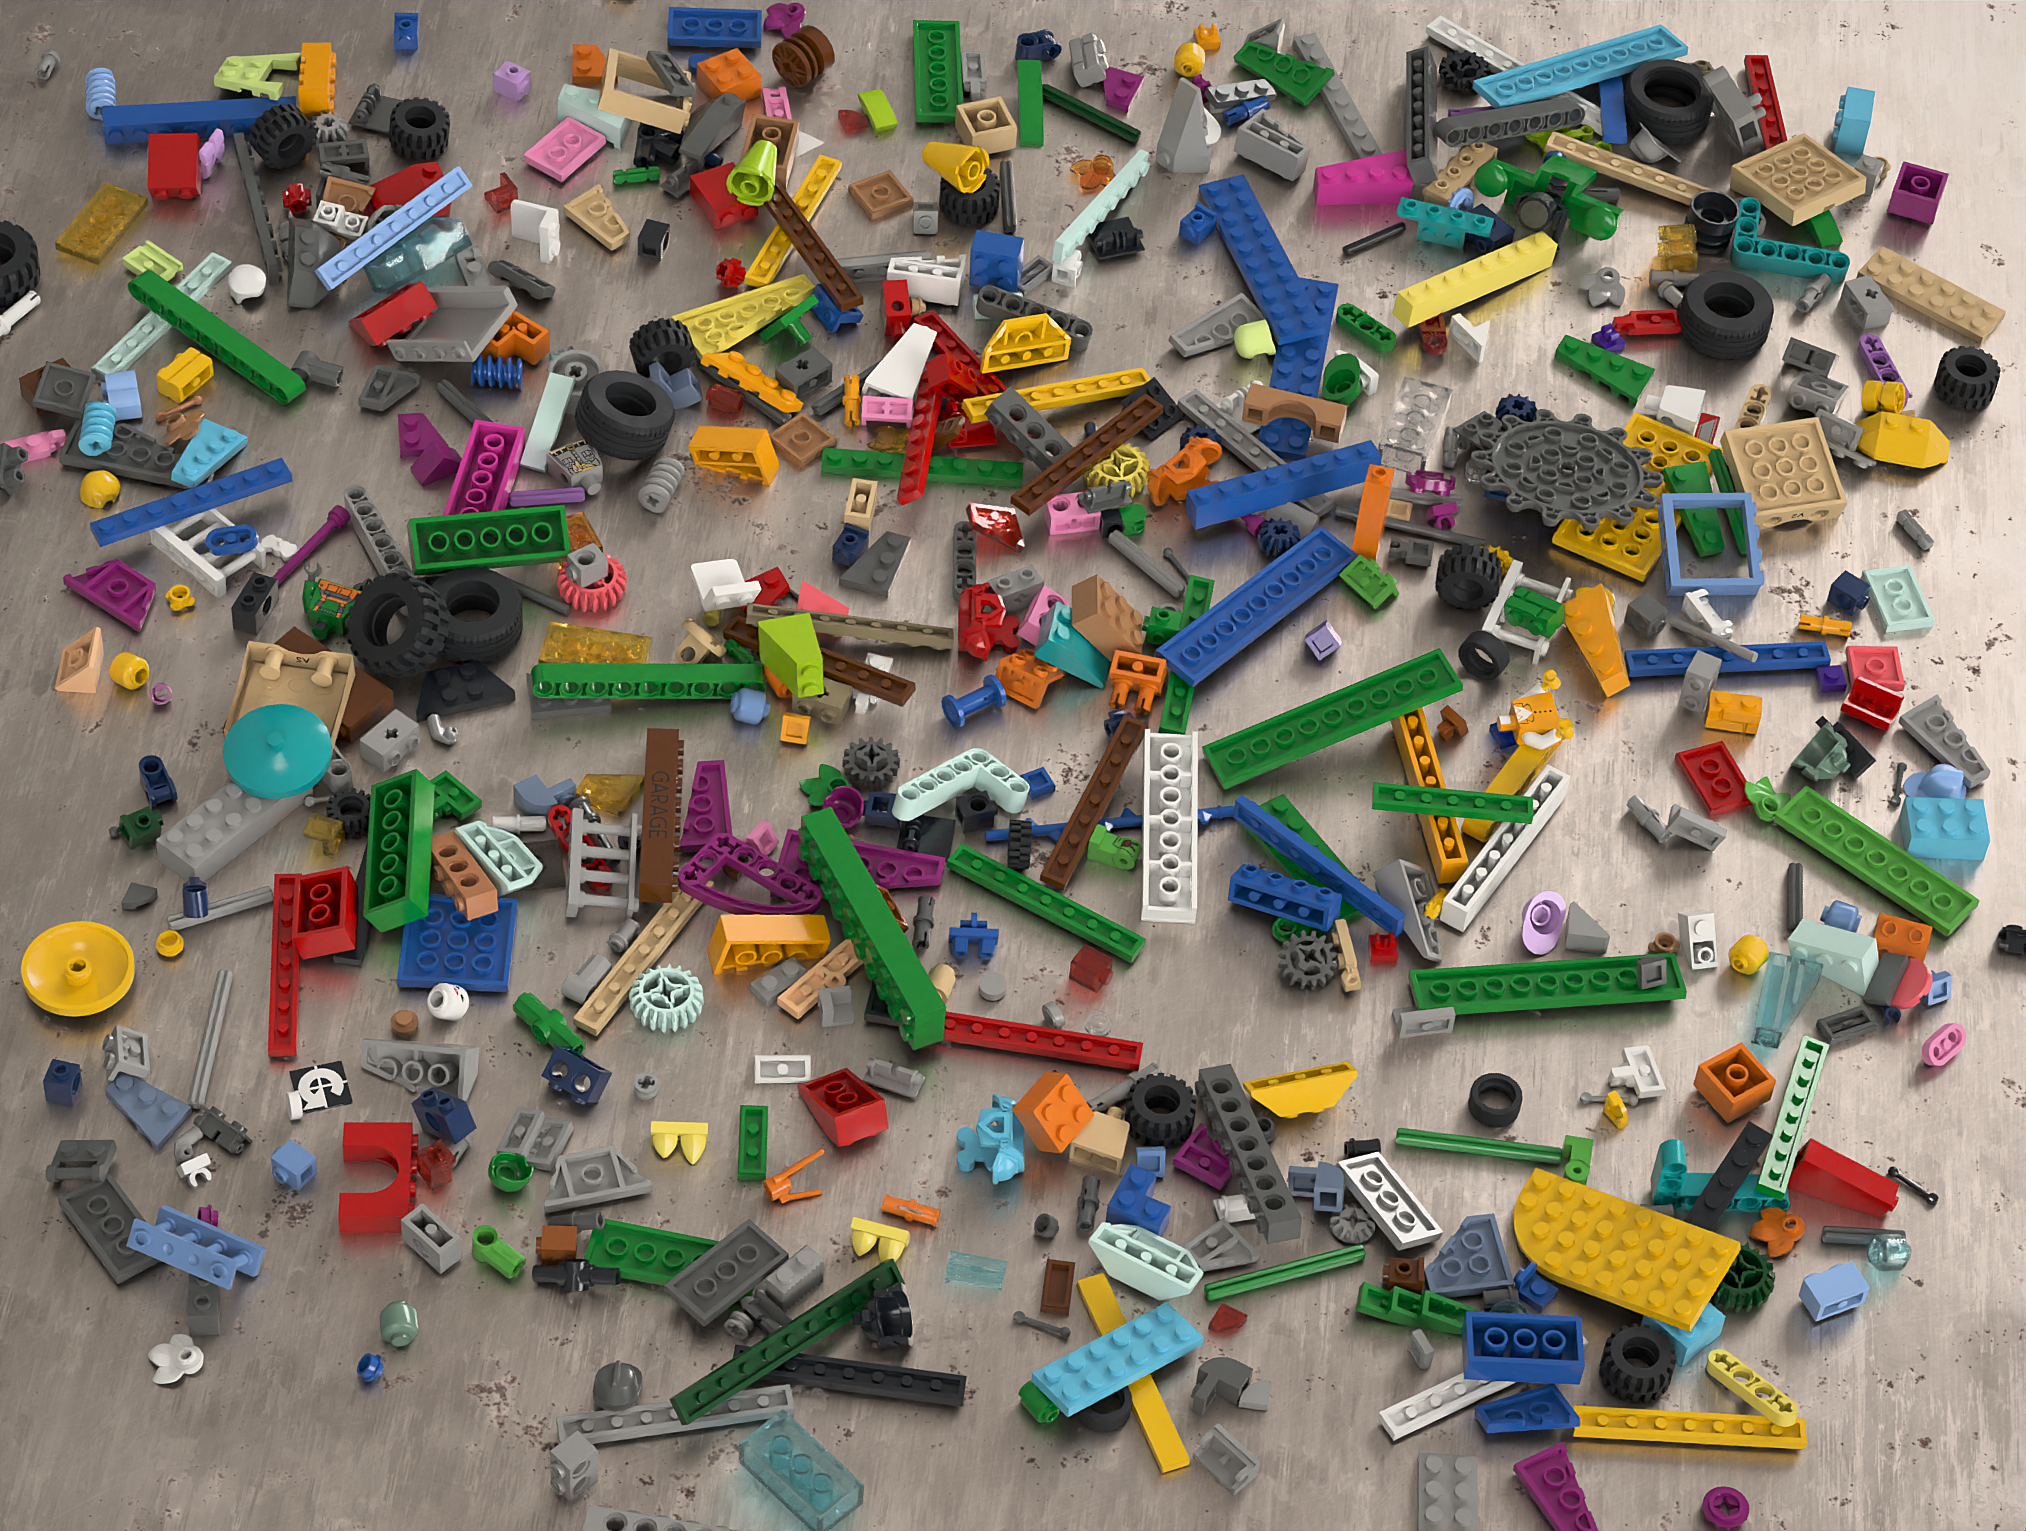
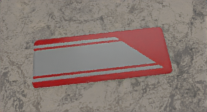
M1701 413L1694 437L1713 444L1720 417Z

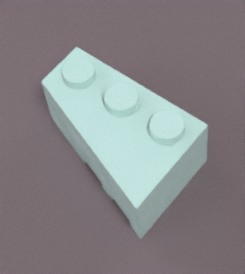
M564 84L558 97V121L562 122L569 116L606 136V140L614 143V147L620 150L632 119L597 109L600 91Z
M1802 919L1788 939L1792 960L1864 997L1879 964L1876 938Z

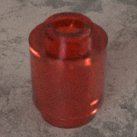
M716 383L714 387L710 386L706 394L709 407L729 414L733 412L738 414L742 409L745 396L740 394L739 390Z

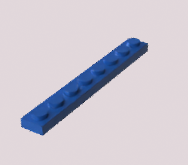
M279 458L91 522L90 530L99 546L103 547L293 481L292 473L284 460Z
M1826 641L1740 645L1758 653V658L1755 662L1748 661L1717 646L1627 650L1624 654L1628 677L1686 674L1698 650L1722 659L1719 672L1816 668L1818 666H1830L1831 658Z
M1243 794L1235 800L1233 817L1333 892L1342 894V899L1389 934L1394 933L1396 938L1402 932L1405 915L1399 908L1392 906L1377 892L1372 891L1361 883L1357 877L1350 875L1337 862L1330 860L1318 848L1307 843L1295 831L1288 829L1276 817L1261 809L1256 802L1249 800Z

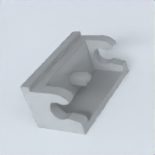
M1219 1423L1197 1442L1200 1447L1193 1453V1458L1232 1494L1235 1495L1257 1477L1260 1461Z

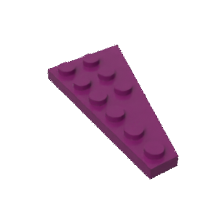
M787 829L778 863L820 888L817 880L814 881L811 878L806 860L802 861L797 849L800 845L798 831ZM850 840L875 884L883 888L940 885L946 861L944 857ZM792 882L781 884L785 889H793L796 886ZM770 891V897H779Z

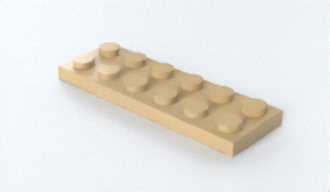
M1883 246L1857 273L1856 278L1870 275L1886 295L1979 344L1987 338L2005 317V310Z

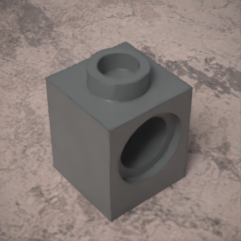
M1644 592L1628 604L1624 622L1647 639L1654 633H1659L1666 625L1665 619L1668 609Z

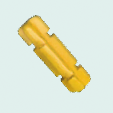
M1444 888L1437 891L1425 906L1426 909L1423 912L1425 917L1429 916L1431 919L1438 917L1442 910L1443 900L1450 891H1446Z

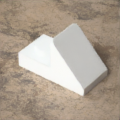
M1458 313L1451 318L1449 335L1480 363L1484 357L1490 322L1487 321L1474 328L1470 321Z

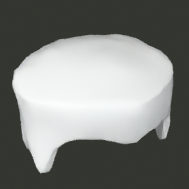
M250 264L239 265L232 269L228 276L231 297L235 299L237 304H240L245 298L260 296L266 285V276L263 270Z

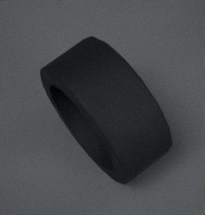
M1486 631L1472 632L1458 649V657L1461 664L1470 674L1481 680L1492 681L1498 678L1510 662L1509 652L1503 642ZM1476 649H1479L1483 651L1485 654H1487L1488 657L1492 660V663L1483 659L1478 654Z
M1501 1073L1481 1075L1474 1081L1468 1099L1469 1111L1477 1121L1490 1127L1509 1125L1517 1119L1523 1100L1522 1090L1519 1084L1507 1075ZM1487 1091H1498L1505 1094L1512 1103L1504 1109H1493L1481 1102L1479 1096Z
M1125 1386L1111 1394L1121 1402V1408L1111 1414H1099L1086 1407L1076 1413L1079 1421L1087 1428L1096 1432L1108 1433L1121 1428L1127 1422L1131 1411L1132 1394L1129 1387Z

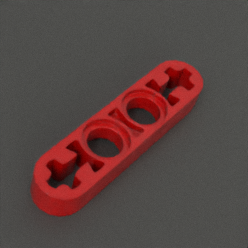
M556 805L548 812V825L568 854L569 842L566 838L569 836L572 811L567 806ZM555 816L565 817V829H563V824L559 819L555 820ZM582 835V843L595 847L588 835ZM595 858L591 864H583L581 862V867H586V870L595 871L597 869V871L612 872L603 858ZM586 881L593 892L600 894L608 892L613 886V883Z

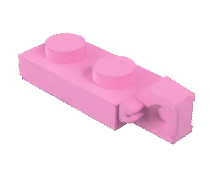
M60 429L41 432L2 443H6L12 448L20 446L28 452V459L24 463L51 457L52 452L63 448L67 437L64 430Z

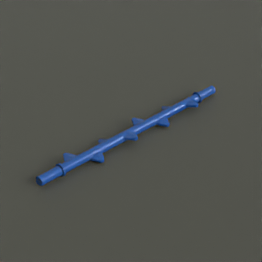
M1218 805L1214 808L1197 809V820L1207 824L1211 818L1222 819V817L1233 816L1235 805L1224 807ZM1124 808L1120 817L1101 819L1099 825L1107 827L1108 833L1113 828L1142 826V815H1136L1129 808ZM1031 818L1025 819L1026 821H1032L1031 837L1049 835L1056 842H1058L1068 823L1038 825ZM1009 828L985 831V840L1008 839Z

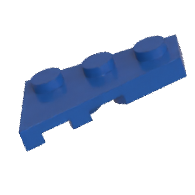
M1548 1384L1475 1406V1417L1487 1433L1580 1427L1579 1416L1555 1384Z

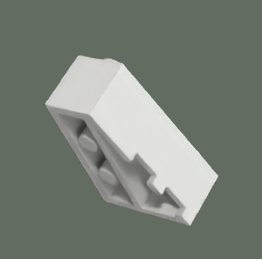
M967 254L959 255V259H945L944 255L937 256L936 260H922L921 256L891 258L887 271V281L907 279L909 299L919 297L922 299V302L928 301L958 306L965 279Z

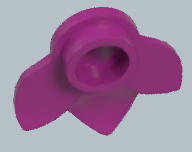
M777 3L771 5L766 9L769 16L764 21L763 29L765 31L781 29L784 39L791 37L794 32L801 28L800 23L803 22L806 15L804 6L800 3L788 5Z

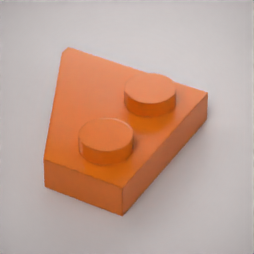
M573 44L572 83H601L606 57L597 45ZM615 75V82H614V84H618V76H617V75Z

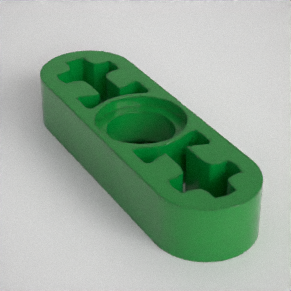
M1342 304L1337 308L1336 322L1341 327L1379 352L1386 353L1394 349L1396 334L1391 329L1352 304ZM1366 325L1372 329L1366 331L1362 330L1360 326Z

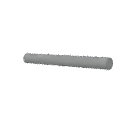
M1673 617L1671 619L1670 625L1748 661L1755 662L1758 658V653L1680 618Z

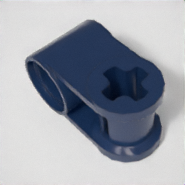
M1049 29L1023 33L1017 38L1015 60H1052L1059 56L1062 48L1058 42H1055L1053 39L1054 34Z
M155 755L143 757L139 762L140 782L149 806L153 808L160 802L170 799L172 801L178 800L175 785L171 777H169L161 758Z

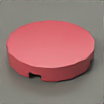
M1909 958L1910 962L1891 1001V1007L1897 1009L1913 1007L1921 1002L1919 999L1923 995L1926 996L1929 993L1933 982L1932 973L1924 962L1916 958Z

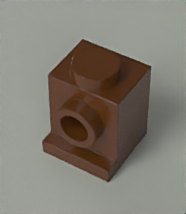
M1389 1257L1388 1265H1383L1382 1282L1387 1283V1290L1391 1291L1394 1286L1421 1295L1424 1284V1257H1419L1418 1260Z

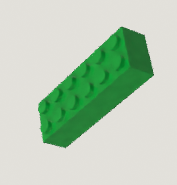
M565 505L412 518L407 523L412 572L415 576L448 573L467 567L494 569L567 562V555L571 553Z
M418 769L371 785L363 916L381 933L428 916L435 786Z

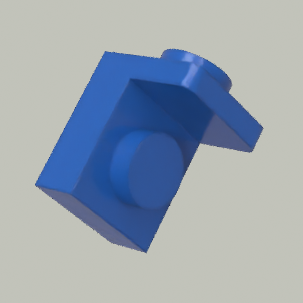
M1531 1262L1526 1269L1522 1267L1516 1273L1513 1279L1515 1283L1514 1288H1517L1521 1301L1542 1313L1557 1296L1558 1288L1535 1274L1537 1264Z

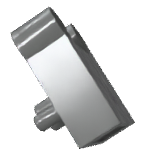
M1723 65L1702 77L1703 83L1714 98L1712 111L1743 156L1762 146L1764 143L1757 120L1765 116L1766 111L1763 107L1755 111L1752 108L1760 104L1762 101L1761 95L1756 93L1746 99Z

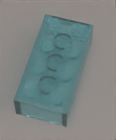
M784 1409L739 1443V1463L811 1531H829L863 1504L864 1484Z

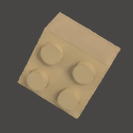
M1001 96L956 105L955 127L964 145L978 146L985 149L988 154L1016 148L1017 126Z

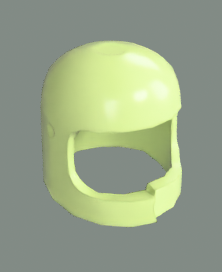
M1266 319L1240 325L1235 330L1234 344L1241 357L1251 359L1261 353H1266L1268 356L1276 354Z

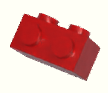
M944 353L925 362L930 389L948 400H957L960 404L963 403L964 399L978 396L975 371L961 363L958 359Z

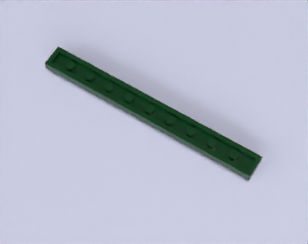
M894 1259L883 1261L670 1398L669 1400L681 1424L689 1425L851 1320L852 1314L859 1313L864 1304L871 1298L870 1293L872 1291L880 1289L889 1290L898 1283L905 1285Z

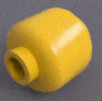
M1188 42L1180 45L1174 57L1175 70L1184 77L1198 75L1202 71L1205 61L1204 50L1196 43Z
M122 652L110 664V678L116 684L129 690L138 689L149 678L148 663L145 659L130 652Z
M1748 934L1742 936L1729 949L1728 957L1735 970L1742 974L1750 975L1754 974L1768 960L1769 952L1767 944L1762 938Z

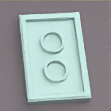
M1910 565L1862 571V580L1871 585L1868 594L1885 633L1934 626L1935 619Z

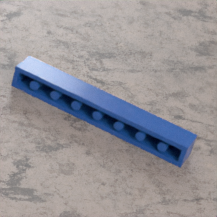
M296 96L280 97L278 101L271 100L268 97L102 107L105 144L149 142V134L197 133L200 139L210 138L216 129L222 130L224 137H234L233 134L242 132L244 136H249V133L252 131V125L257 122L256 119L262 116L265 110H270L272 106H279L283 103L286 105L292 104L296 107Z
M1372 440L1192 489L1186 491V515L1194 528L1199 529L1285 505L1288 502H1295L1365 482L1370 464L1381 466L1382 456Z

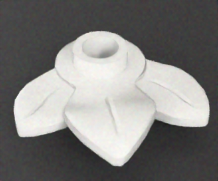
M174 1334L171 1337L170 1344L162 1343L156 1345L148 1352L151 1362L159 1366L153 1377V1382L158 1384L175 1382L184 1373L193 1374L203 1365L202 1351L193 1345L192 1338L186 1334Z

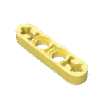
M1715 1349L1709 1353L1706 1369L1710 1375L1776 1425L1789 1427L1795 1423L1798 1406L1793 1400L1726 1350ZM1742 1377L1747 1379L1748 1382H1739L1734 1378ZM1763 1393L1768 1395L1770 1398H1759L1755 1394Z

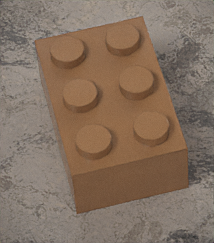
M752 114L740 160L757 141L766 140L773 143L777 148L775 180L778 179L786 190L799 143V121Z
M1098 574L1073 585L1072 626L1111 663L1115 650L1142 655L1143 619L1139 611L1134 610L1127 603L1126 599L1123 596H1119L1112 589L1111 585L1105 582Z

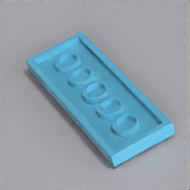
M1166 1302L1033 1372L1031 1381L1069 1417L1202 1346L1204 1337Z

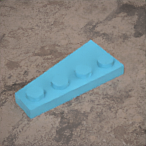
M204 418L200 424L199 432L191 439L174 467L171 480L189 488L197 487L247 445L248 437Z

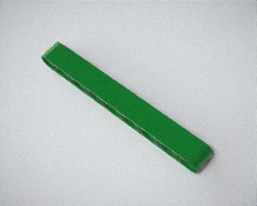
M147 269L128 283V290L137 301L279 403L286 405L305 391V383L299 375L152 270Z
M540 663L531 669L533 693L539 698L732 699L734 692H738L742 688L766 692L763 669L757 664Z

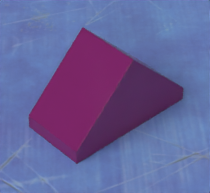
M432 441L410 467L411 472L423 487L456 474L462 457L456 449Z

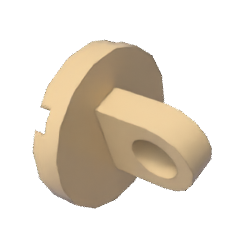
M687 617L682 626L690 633L678 646L675 656L679 664H701L711 651L722 658L727 649L707 630L699 627L696 621ZM693 648L695 650V657L692 661L686 662L683 657L684 652L687 649Z

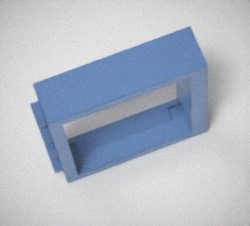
M1751 493L1661 494L1657 503L1666 596H1685V593H1692L1700 589H1706L1708 594L1705 596L1757 595L1761 585H1764V572L1760 571L1759 565L1762 560L1761 548H1757L1759 526L1755 525L1754 521L1757 508L1756 503L1752 502ZM1741 508L1749 578L1681 579L1673 509Z

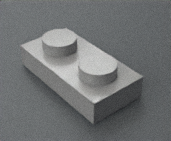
M792 956L750 983V991L768 1007L776 1002L782 993L808 971Z

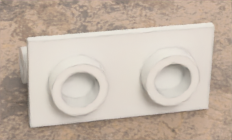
M1245 1194L1228 1197L1223 1195L1221 1199L1213 1200L1219 1221L1222 1218L1228 1223L1255 1219L1254 1214L1249 1213Z

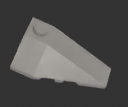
M1184 77L1179 79L1157 144L1156 161L1173 173H1208L1210 171L1212 152L1211 147L1206 144L1205 136L1208 135V129L1203 127L1202 115L1205 112L1201 89Z
M1398 859L1373 872L1377 892L1384 900L1392 906L1399 908L1405 915L1403 929L1421 955L1435 962L1442 961L1440 934L1434 928V922L1438 920V917L1431 919L1429 916L1425 917L1423 913L1426 909L1425 906L1435 895L1429 870Z
M362 1039L361 1067L387 1080H393L404 1085L406 1089L421 1094L433 1087L467 1101L478 1075V1046Z

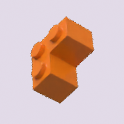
M514 310L480 355L484 360L490 355L493 363L496 362L498 356H501L503 364L507 361L508 357L517 355L530 364L535 365L550 352V331Z

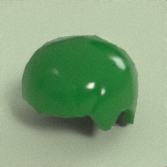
M500 1152L492 1157L488 1168V1176L493 1185L503 1192H517L523 1189L530 1181L534 1166L527 1164L524 1155Z

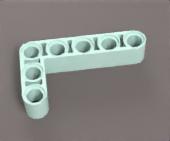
M973 748L900 786L896 794L892 814L903 821L913 820L972 787L977 788L979 791L987 790L990 799L995 800L996 804L1011 813H1019L1023 810L1030 786L1023 778L990 753L980 748Z

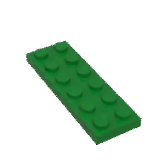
M913 20L916 122L955 123L956 105L963 104L959 21Z
M1284 794L1259 805L1261 809L1276 817L1280 823L1288 829L1295 831L1303 840L1318 848L1322 854L1330 860L1337 862L1342 869L1354 876ZM1244 826L1286 877L1304 880L1308 884L1320 888H1328ZM1344 899L1341 900L1338 920L1344 919L1348 922L1362 915L1360 911ZM1335 923L1330 927L1331 930L1335 928Z
M605 1219L603 1229L592 1230L584 1259H588L589 1264H594L596 1267L619 1268L621 1278L664 1286L720 1241ZM756 1286L738 1301L741 1302L746 1296L753 1298Z

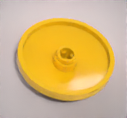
M88 921L64 923L46 930L29 945L21 964L22 981L28 996L41 1008L62 1016H86L111 1007L127 993L135 974L133 952L126 939L108 926Z

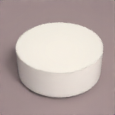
M287 1092L286 1106L289 1119H301L303 1110L299 1092Z

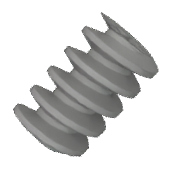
M662 457L654 462L638 493L640 503L647 510L654 513H661L666 510L674 495V491L677 489L685 473L684 466L679 461L670 457Z

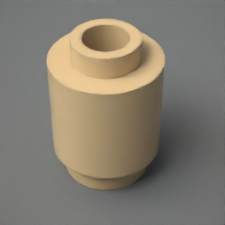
M937 964L930 970L928 976L945 1004L956 980L955 971L948 965Z

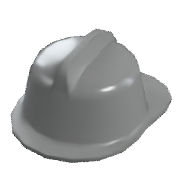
M1640 122L1642 129L1629 144L1639 159L1644 162L1653 163L1670 155L1677 161H1681L1672 150L1652 136Z

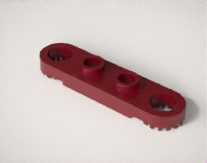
M1440 313L1418 323L1422 347L1427 353L1433 355L1443 354L1447 349L1448 340L1443 313ZM1431 342H1437V343H1439V344H1438V346H1437V344H1435V346H1434L1433 343H1432V345H1431Z

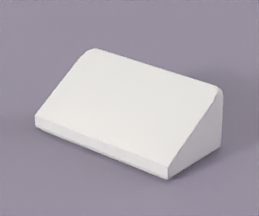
M755 1055V1084L806 1083L811 1081V1055Z

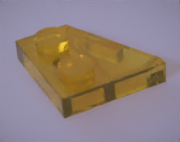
M586 774L576 788V798L586 796L590 799L591 806L622 818L643 787L645 776L633 774Z

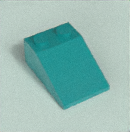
M1057 601L1042 619L1034 656L1102 689L1105 686L1110 661L1072 626V608Z

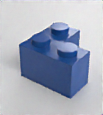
M1130 1164L1107 1206L1105 1223H1110L1111 1225H1136L1162 1237L1169 1224L1171 1206L1152 1198L1157 1174Z

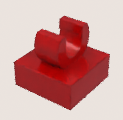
M1379 933L1369 935L1370 963H1397L1398 949L1394 933L1389 935H1380Z

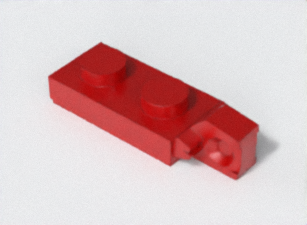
M1675 309L1630 311L1627 315L1614 317L1612 322L1613 328L1622 335L1626 333L1629 335L1680 333L1682 328Z

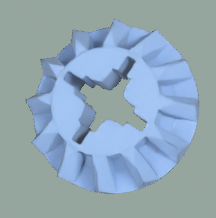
M1459 187L1456 192H1452V197L1448 200L1447 207L1468 212L1473 209V192L1468 188Z

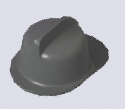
M620 1360L603 1366L598 1370L593 1386V1399L596 1404L604 1410L612 1412L631 1408L640 1396L642 1384L641 1371L631 1364L621 1363Z

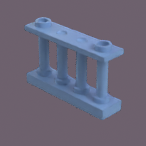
M166 1205L160 1207L155 1226L140 1219H134L126 1245L228 1290L231 1289L236 1270L252 1277L259 1274L266 1248Z

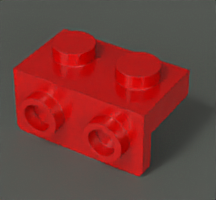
M1857 676L1851 691L1842 703L1840 711L1870 723L1876 728L1888 731L1899 714L1904 696L1861 676Z

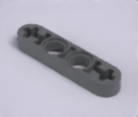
M969 521L958 522L954 526L952 595L958 602L962 592V584H967V588L976 585L977 529ZM962 532L967 533V540H962ZM966 549L969 550L971 554L961 555L958 553V551ZM966 568L969 569L971 573L961 574L958 572V570Z

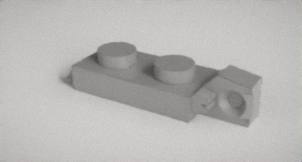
M961 51L964 92H970V102L980 101V92H985L987 82L985 52Z

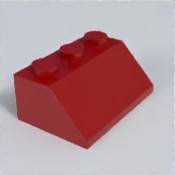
M423 281L408 283L348 322L369 346L379 345V347L387 345V340H392L391 336L397 332L401 335L412 329L411 323L418 319L422 322L433 315L432 310L438 306Z

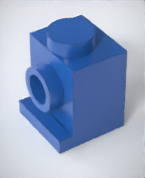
M395 13L394 49L418 50V13Z
M1198 202L1195 204V208L1180 220L1179 235L1198 246L1215 231L1217 213Z

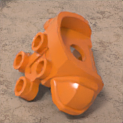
M1191 436L1185 448L1168 462L1160 465L1157 469L1148 471V491L1155 506H1162L1170 495L1176 501L1185 500L1186 491L1220 482L1218 480L1207 481L1211 473L1207 466L1220 458L1222 454L1221 446L1208 438H1194ZM1183 460L1182 464L1176 469L1174 466Z

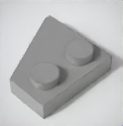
M1224 1218L1182 1246V1248L1191 1253L1202 1271L1255 1263L1260 1258V1253Z

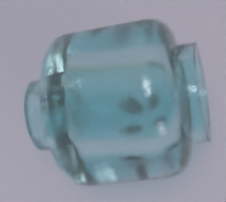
M1900 1234L1877 1235L1868 1245L1867 1257L1870 1263L1879 1271H1898L1905 1268L1911 1258V1247Z

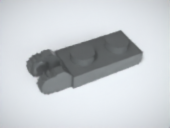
M504 260L491 261L487 267L489 273L494 277H504L510 280V285L528 290L529 295L536 299L542 300L546 297H553L556 289L554 286Z

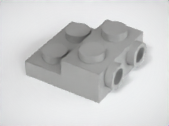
M1803 369L1792 382L1785 402L1791 403L1796 409H1806L1814 412L1815 415L1819 408L1835 415L1840 402L1847 394L1849 386Z

